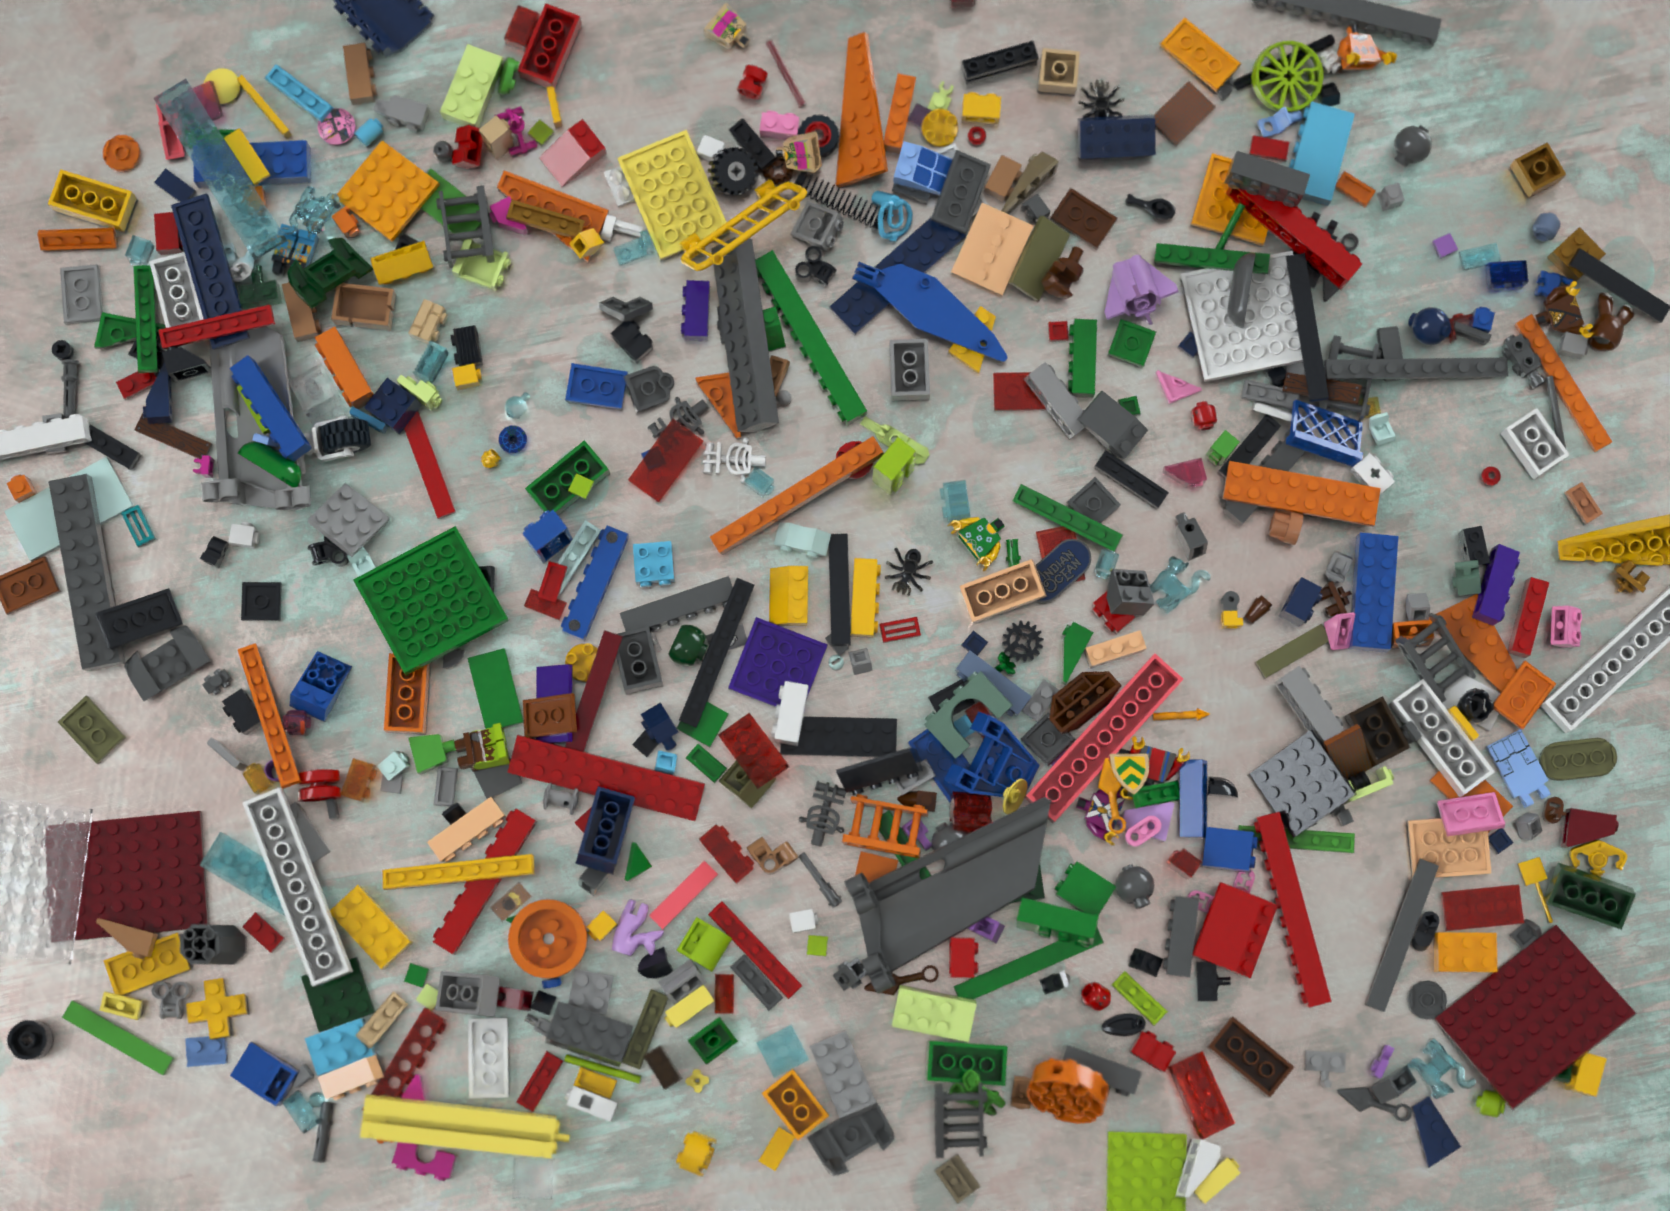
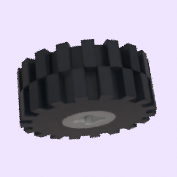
M739 147L720 149L717 151L718 154L712 156L714 160L709 161L708 165H711V169H708V173H711V176L708 178L709 181L714 182L711 185L714 188H718V192L726 195L744 194L745 191L751 189L750 185H755L756 181L753 179L758 178V174L755 173V170H758V165L754 166L753 163L756 160L750 157L752 155L750 152H745V149Z

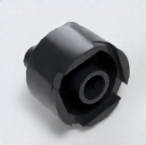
M37 1020L19 1022L10 1029L7 1036V1045L15 1057L22 1060H36L44 1057L49 1052L53 1041L51 1029L43 1022ZM28 1037L33 1039L32 1043L27 1041Z

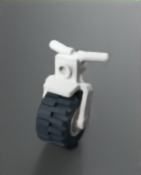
M346 416L318 422L311 427L312 433L304 434L312 447L305 454L309 456L312 453H316L318 458L323 461L353 457L354 453L363 451L371 446L368 422L362 419H348ZM303 455L299 458L301 475L306 473Z

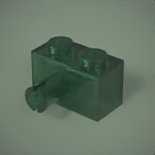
M256 265V268H253L251 284L238 286L240 304L244 309L282 304L279 284L276 280L263 281L261 265Z

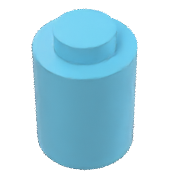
M369 118L354 132V135L367 147L383 133L381 129L383 125L378 119L375 118L373 120Z

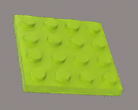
M1108 1131L1106 1211H1186V1198L1175 1195L1187 1157V1134Z

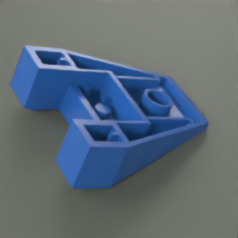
M978 711L970 729L984 736V739L969 769L967 770L952 763L944 781L968 793L1003 797L1005 789L1010 787L1016 780L1022 778L1027 781L1028 790L1040 765L1003 722Z

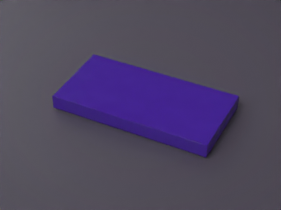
M572 665L536 667V698L572 693ZM572 733L536 739L548 743L572 742Z

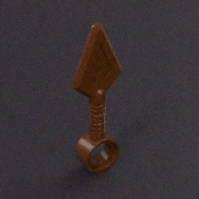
M928 965L923 968L922 972L900 977L891 972L896 985L881 993L895 995L899 985L923 979L928 983H932L938 979L939 971L935 966ZM928 968H932L936 972V976L932 980L927 979L924 975L925 970ZM871 982L864 987L867 991L876 992Z

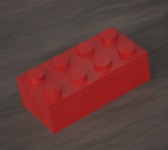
M545 3L518 67L519 78L543 87L553 86L555 89L582 25L579 15Z

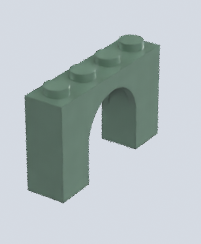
M975 671L967 678L969 682L964 687L960 685L953 692L955 694L950 700L946 698L939 705L941 709L937 713L932 711L925 718L927 721L924 724L925 727L955 759L971 745L953 723L954 709L961 701L977 699L985 704L998 719L1013 706L982 671L978 674Z

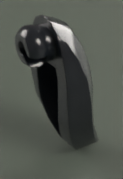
M1119 1014L1104 1021L1101 1029L1111 1035L1131 1036L1141 1032L1146 1026V1021L1137 1014Z

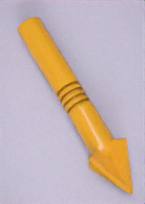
M1199 708L1196 711H1181L1179 713H1153V721L1174 720L1178 718H1196L1198 721L1210 715V713Z

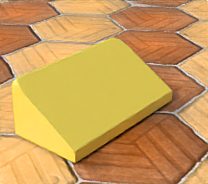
M104 991L99 1011L138 1020L141 1018L142 1001Z

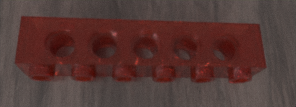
M424 1007L384 1072V1077L379 1080L371 1094L377 1096L387 1094L390 1097L401 1098L404 1094L403 1090L413 1080L415 1076L413 1074L416 1069H421L425 1063V1054L427 1051L431 1052L436 1045V1041H434L436 1036L444 1032L447 1026L444 1023L447 1019ZM425 1026H429L432 1030L429 1037H425L422 1034V1029ZM414 1043L421 1045V1051L418 1054L412 1052V1045ZM404 1060H408L411 1063L408 1071H404L401 1067ZM394 1077L400 1079V1086L398 1088H393L391 1085V1080Z

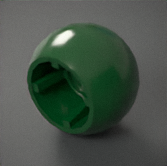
M681 625L668 653L669 657L678 665L688 667L693 666L696 659L701 661L708 645L703 644L706 639L705 633L696 626Z

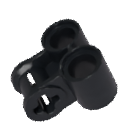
M810 246L805 252L806 262H800L796 265L795 277L802 283H806L813 278L819 284L827 286L831 275L837 270L831 264L822 261V252L819 247ZM811 253H816L819 257L816 260H811L808 256ZM801 269H807L809 273L805 276H802L799 274V271Z
M325 536L323 542L307 546L312 555L313 566L331 561L336 566L343 567L349 562L348 554L336 544L330 543L329 539ZM343 553V559L335 561L336 554Z

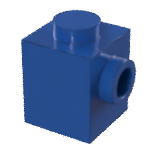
M1486 307L1476 308L1471 314L1469 326L1489 333L1492 328L1495 312H1491Z

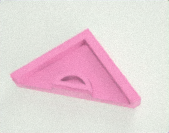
M1160 370L1155 372L1169 404L1202 391L1201 387L1167 375Z

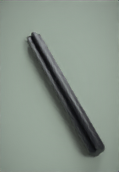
M1329 34L1307 46L1317 53L1333 45L1335 39L1332 34ZM1298 49L1295 63L1306 55L1301 49ZM1291 53L1286 55L1288 62L1290 60ZM1272 63L1264 65V67L1276 70ZM1259 71V80L1271 74ZM1252 72L1234 80V86L1237 90L1252 84Z

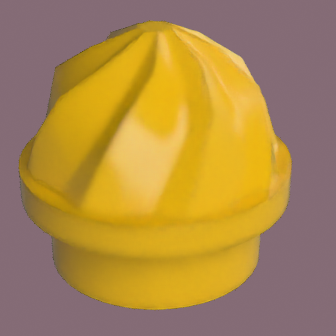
M493 449L484 451L481 457V463L486 468L496 467L501 460L500 456Z

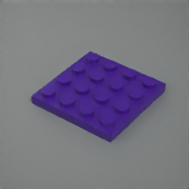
M756 617L728 689L777 707V704L781 705L782 700L779 699L780 686H784L785 681L808 685V697L828 644Z

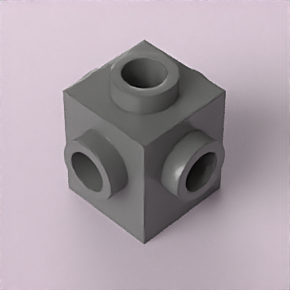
M857 957L850 963L847 960L837 967L839 971L833 974L836 981L845 991L849 987L854 989L862 983L860 979L866 976L867 972Z

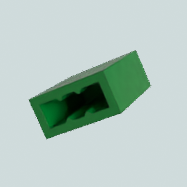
M1077 861L1074 865L1070 863L1065 871L1067 874L1064 881L1060 879L1055 887L1057 891L1055 896L1081 912L1099 916L1116 886Z

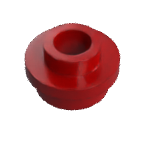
M979 126L972 127L968 132L969 142L973 145L984 143L986 140L985 130ZM979 134L980 138L975 139L973 135Z
M1490 466L1482 471L1481 478L1486 485L1493 486L1500 481L1501 474L1497 468ZM1493 473L1494 479L1489 478L1488 474Z

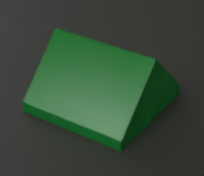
M718 1017L688 1039V1042L706 1065L738 1042L721 1017Z

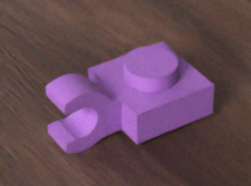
M910 820L902 826V829L908 837L910 835L912 820ZM920 820L917 840L924 850L927 851L932 847V844L925 836L929 831Z

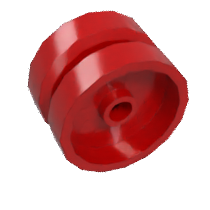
M317 769L298 773L301 783H298V785L309 786L297 791L299 802H317L341 798L340 787L329 785L340 781L339 770Z

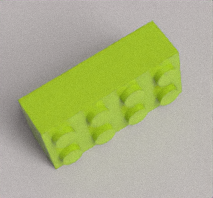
M897 437L874 465L872 481L889 495L893 491L896 493L902 486L903 478H908L914 471L916 451Z

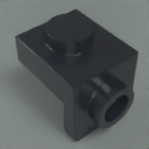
M1135 948L1128 966L1157 977L1163 959L1147 951Z

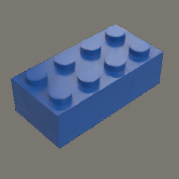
M549 510L545 511L540 515L539 521L535 524L533 522L528 524L522 533L531 549L543 564L573 540L567 526L554 510L550 512Z

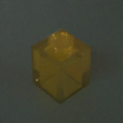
M260 763L250 764L245 768L246 771L242 773L252 791L257 795L274 785L272 780L268 779L265 775V768Z

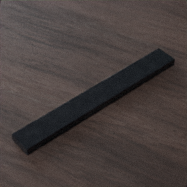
M1305 253L1286 256V264L1309 402L1327 400L1329 395Z
M740 578L736 579L679 721L697 728L755 586L754 584Z

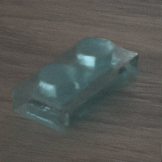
M1497 243L1463 250L1458 253L1463 271L1501 261Z

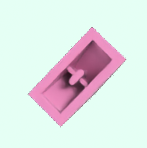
M1354 612L1337 614L1324 622L1332 650L1349 648L1355 619Z

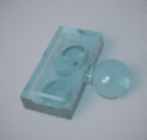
M296 1091L282 1103L301 1132L305 1134L320 1122L312 1108L321 1107L323 1102H325V1097L321 1092H314L310 1095L307 1102L302 1093Z

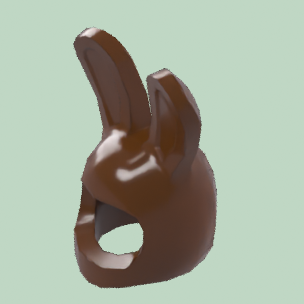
M1602 292L1598 296L1599 315L1592 324L1593 327L1589 330L1590 333L1593 332L1594 334L1588 338L1587 343L1593 350L1611 351L1619 346L1624 326L1634 317V311L1630 305L1625 304L1620 308L1617 316L1612 315L1613 298L1610 294ZM1594 337H1602L1610 342L1601 344Z

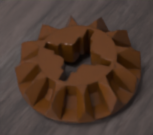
M777 158L774 163L763 171V175L766 181L770 179L775 186H779L791 180L793 169L786 167L785 158ZM782 166L781 171L783 174L777 173L774 175L775 170L773 167L779 168Z

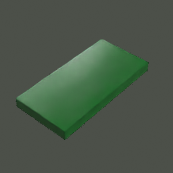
M505 648L467 658L485 729L491 728L497 723H501L503 728L524 723Z

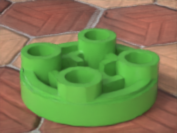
M507 57L505 59L498 84L499 94H509L510 90L514 88L515 79L512 78L519 66V61H515L514 58Z

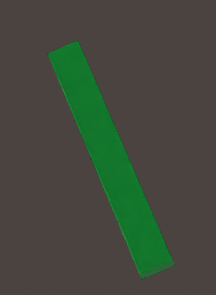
M1097 928L1093 946L1082 947L1077 945V942L1070 940L1069 943L1057 941L953 987L958 997L976 999L1100 945L1104 941Z

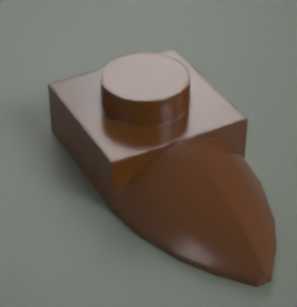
M911 791L905 795H900L897 800L904 806L913 807V805H921L928 812H935L937 792Z

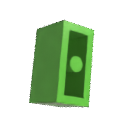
M1224 430L1206 453L1208 460L1214 465L1218 464L1221 466L1240 441Z

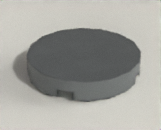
M1427 980L1420 981L1411 987L1408 992L1407 1003L1410 1011L1416 1017L1428 1020L1435 1019L1445 1010L1447 998L1445 991L1439 984Z

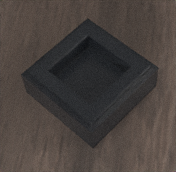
M644 731L632 745L644 756L648 757L659 744L655 738L651 740L648 733Z

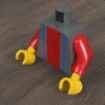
M1136 736L1132 737L1134 745H1132L1129 754H1148L1149 773L1142 787L1154 785V782L1164 783L1169 781L1179 771L1183 763L1190 758V751H1188L1187 755H1181L1183 748L1178 750V757H1176L1174 753L1146 746L1143 737L1140 742H1137Z

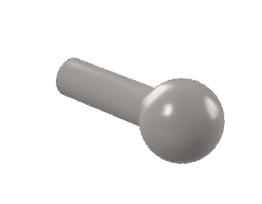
M786 390L778 392L775 398L776 406L789 404L791 394Z

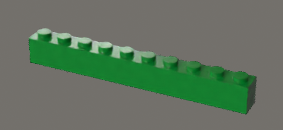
M772 250L755 260L757 276L763 281L761 284L766 294L770 293L773 298L771 300L773 307L776 306V310H780L782 314L780 318L783 324L790 327L791 332L789 333L793 341H798L801 346L799 348L800 353L804 358H808L810 370L813 374L817 373L820 378L818 383L822 390H827L829 394L827 398L830 404L837 407L839 411L837 415L840 421H845L848 426L866 416L867 409L774 251Z

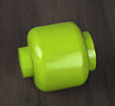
M1484 1090L1482 1096H1477L1476 1107H1480L1481 1115L1497 1118L1500 1114H1504L1506 1102L1496 1091Z

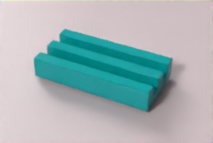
M139 505L121 513L137 547H141L143 544L156 539ZM137 510L149 537H146L134 511ZM128 514H131L143 540H139L127 516Z

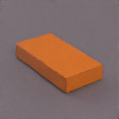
M1345 171L1335 186L1336 190L1363 207L1367 206L1376 190Z

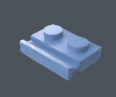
M209 1036L185 1038L187 1067L228 1064L226 1038L214 1040L209 1039Z

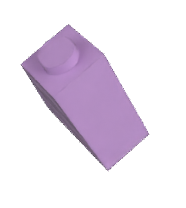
M1169 802L1123 811L1122 814H1119L1126 822V828L1123 832H1127L1128 829L1147 816H1155L1161 822V829L1150 839L1161 842L1166 841L1175 803ZM1118 819L1116 825L1119 826L1120 830L1122 828V822ZM1149 822L1147 824L1148 829L1152 830L1154 824Z

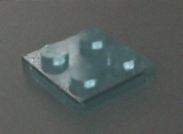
M792 1025L757 1042L774 1078L809 1060Z

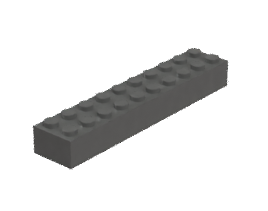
M734 237V238H732V239L726 241V243L729 244L730 242H732V241H733L734 239H736V238ZM748 239L725 255L722 264H713L738 432H758L779 423L752 239ZM720 244L711 248L712 254H715L725 246Z
M88 474L48 481L82 670L90 671L125 664L122 646L108 649L95 615L96 612L114 607L115 603L92 477Z

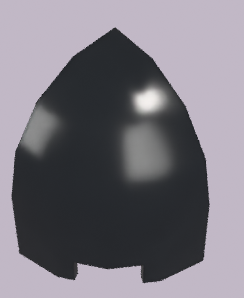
M1212 776L1208 778L1207 795L1238 798V791L1235 785L1228 779Z
M664 947L655 950L652 956L648 953L641 959L638 965V972L642 976L656 979L673 972L672 965L667 960V952Z

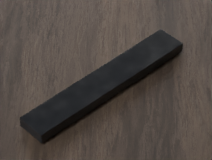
M1581 248L1577 249L1568 264L1659 323H1662L1670 310V305Z
M848 533L831 534L829 541L831 646H851Z

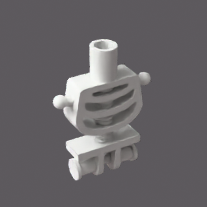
M747 437L743 439V444L733 443L729 447L727 455H721V442H717V452H713L715 443L705 442L706 448L703 455L707 456V459L703 460V473L713 474L712 465H716V475H720V463L724 462L727 463L729 473L734 477L741 476V482L745 483L747 481L745 476L751 474V466L765 467L766 456L752 455V446L747 445L749 442ZM738 448L736 454L731 456L732 451ZM744 450L743 456H739L740 452ZM731 463H732V464H733V463L735 464V467H736V470H737V471H734V470L731 469V467H730V464H731ZM738 464H743V470H740Z

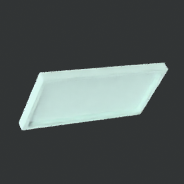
M108 457L69 476L88 474L92 477L100 525L134 507ZM49 487L4 511L31 562L60 547Z

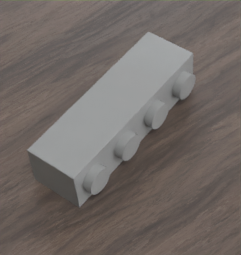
M1044 362L1024 378V381L1069 439L1085 428L1077 420L1085 410H1082L1078 405L1077 398L1068 392L1066 384L1058 379L1051 365Z

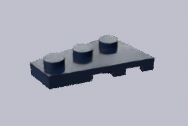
M1429 1096L1411 1106L1422 1150L1426 1158L1427 1168H1430L1461 1148V1145Z

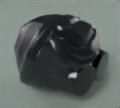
M1474 688L1463 694L1457 704V708L1468 722L1479 723L1488 718V715L1494 709V704L1489 699V694L1485 690ZM1484 699H1485L1486 712H1485L1484 709H1483Z

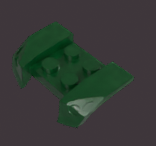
M343 238L328 239L332 251L304 269L295 260L287 271L290 285L311 309L327 299V292L351 277L355 276L357 279H360L373 271V267Z

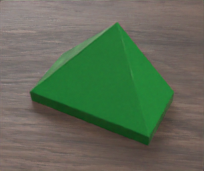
M635 842L631 844L624 879L627 882L632 881L652 867Z

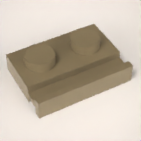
M958 1154L934 1170L957 1204L981 1187Z

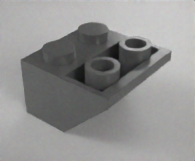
M1111 570L1106 597L1111 614L1144 616L1155 604L1146 571Z

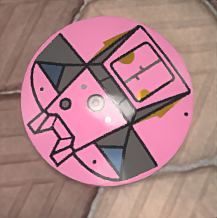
M333 108L322 122L318 121V132L321 138L330 145L343 144L354 136V118L344 109Z

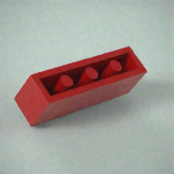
M1533 577L1525 581L1507 649L1509 654L1522 658H1527L1531 655L1550 582Z

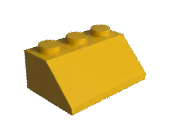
M808 566L770 568L769 622L778 626H807Z

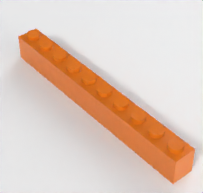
M874 436L711 535L712 542L718 552L724 555L880 459L884 454L883 450Z

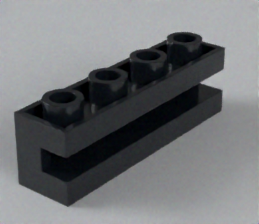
M1029 41L962 60L961 71L965 84L968 85L1035 66L1038 63L1039 56L1034 41Z

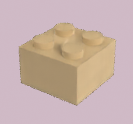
M1042 48L1038 91L1075 95L1080 51Z

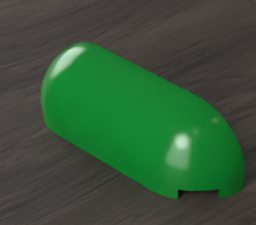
M256 441L248 442L239 449L238 454L289 486L293 488L298 487L301 480V470L296 462L289 458L285 459L275 449Z

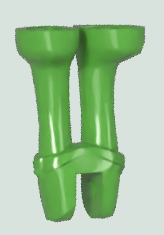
M968 1070L963 1075L964 1086L956 1083L949 1091V1093L978 1092L980 1076L974 1070ZM983 1087V1090H987V1102H984V1113L995 1116L997 1111L992 1106V1103L1000 1108H1003L1006 1103L999 1095V1092ZM978 1100L954 1101L957 1103H966L978 1108Z

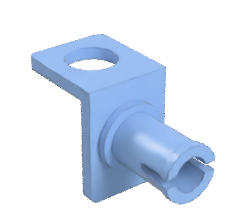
M1282 107L1274 116L1260 119L1257 121L1262 136L1266 138L1282 133L1294 122H1300L1302 114L1300 110L1288 112L1286 107ZM1264 123H1270L1273 126V130L1270 132L1265 130Z

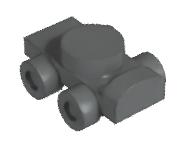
M219 668L213 672L214 676L211 677L209 675L204 678L205 683L202 685L208 694L213 692L214 695H217L221 692L220 686L227 688L230 685L229 680L232 678L225 669L221 671Z

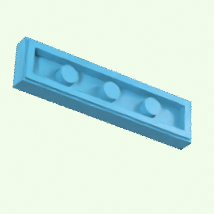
M277 64L265 76L267 82L320 122L333 110L329 103Z

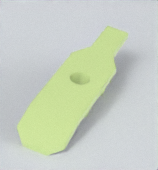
M866 416L860 423V425L875 433L878 441L887 447H890L893 443L892 437H899L916 451L915 462L918 465L925 463L930 455L927 447L917 443L890 425H880Z

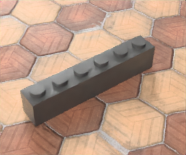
M1298 424L1296 430L1306 432L1305 429L1300 424ZM1290 429L1287 431L1285 436L1288 437L1290 435ZM1286 440L1284 442L1279 441L1273 448L1275 451L1271 457L1267 455L1261 464L1263 465L1262 467L1289 471L1306 451L1287 445ZM1228 500L1224 504L1226 509L1223 513L1241 527L1258 506Z
M729 576L621 612L620 616L625 631L649 626L650 632L660 630L663 625L668 624L672 626L680 623V619L686 618L690 620L696 618L698 613H711L716 610L715 607L721 605L725 607L733 586Z

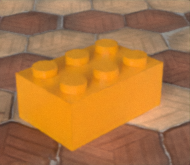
M1436 932L1434 934V972H1498L1497 933Z
M794 1069L790 1070L762 1093L797 1140H800L829 1117V1114Z

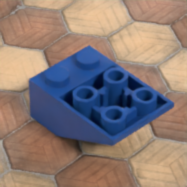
M317 651L291 692L289 706L324 722L331 712L352 666Z
M250 1042L230 1076L274 1106H280L293 1086L299 1070Z

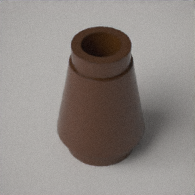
M1260 595L1259 598L1256 597L1245 617L1251 623H1254L1270 611L1269 608L1272 604Z

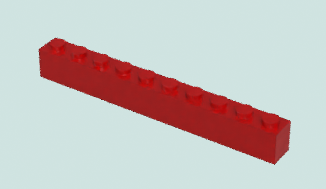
M1280 812L1257 817L1256 822H1253L1256 834L1260 833L1261 841L1258 842L1261 852H1265L1267 858L1264 860L1266 871L1271 873L1272 878L1269 879L1271 890L1276 891L1277 897L1274 898V901L1278 905L1277 909H1281L1282 916L1279 919L1282 928H1286L1287 935L1284 937L1287 947L1291 946L1293 953L1290 955L1292 966L1297 968L1298 973L1295 974L1297 985L1302 986L1303 992L1300 993L1302 1003L1307 1004V1007H1313L1332 1002Z

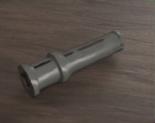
M66 359L61 361V364H63L61 380L64 382L63 417L69 418L70 415L75 414L76 382L79 380L77 376L79 361Z

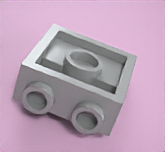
M807 201L791 235L808 242L811 246H817L821 250L827 251L835 243L834 236L836 232L841 231L843 228V217L839 212Z

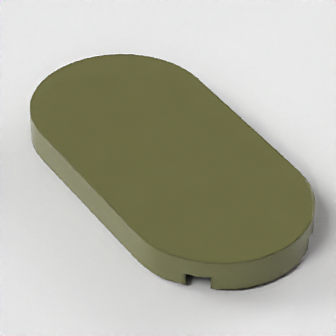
M1603 738L1554 742L1547 745L1539 757V764L1546 777L1555 781L1603 776L1608 774L1617 762V752L1614 746Z

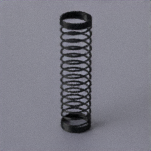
M801 171L795 184L803 186L808 172ZM811 174V176H810V178H809V180H808V183H807V185H806V187H805L806 190L808 189V186H809V183H810V181H811V179H812V177H813V174ZM819 177L816 178L811 190L809 191L806 197H808L810 194V200L815 198L816 202H819L821 199V205L826 203V207H830L832 204V210H835L837 207V212H841L843 209V215H846L848 212V218L853 216V219L857 220L859 217V223H862L864 221V225L866 226L870 222V228L876 231L878 230V215L872 225V221L878 208V205L876 206L869 221L866 223L873 202L870 204V207L862 220L861 216L868 200L865 201L860 213L855 218L862 197L859 199V202L851 215L850 211L857 195L854 196L849 208L844 213L851 192L848 194L845 203L839 210L841 200L846 192L845 189L838 203L833 208L840 187L837 189L834 198L828 205L829 198L835 187V184H833L829 195L823 202L824 194L830 182L827 183L822 195L817 200L818 193L824 182V179H822L818 190L812 197L814 187ZM887 209L884 211L883 220H884L885 215H886V213H887Z

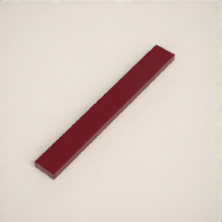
M604 630L576 712L577 732L572 733V742H566L565 747L585 751L623 636Z

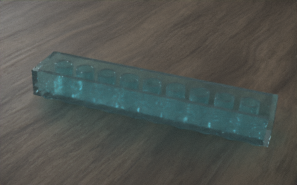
M187 79L155 96L153 99L253 259L260 258L286 242V237Z

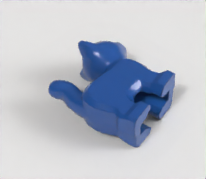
M1541 271L1538 275L1537 283L1543 282L1544 286L1538 285L1534 296L1542 295L1547 297L1555 287L1560 286L1561 282L1570 285L1574 280L1558 273Z

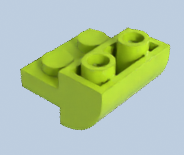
M696 917L676 951L713 972L732 938Z

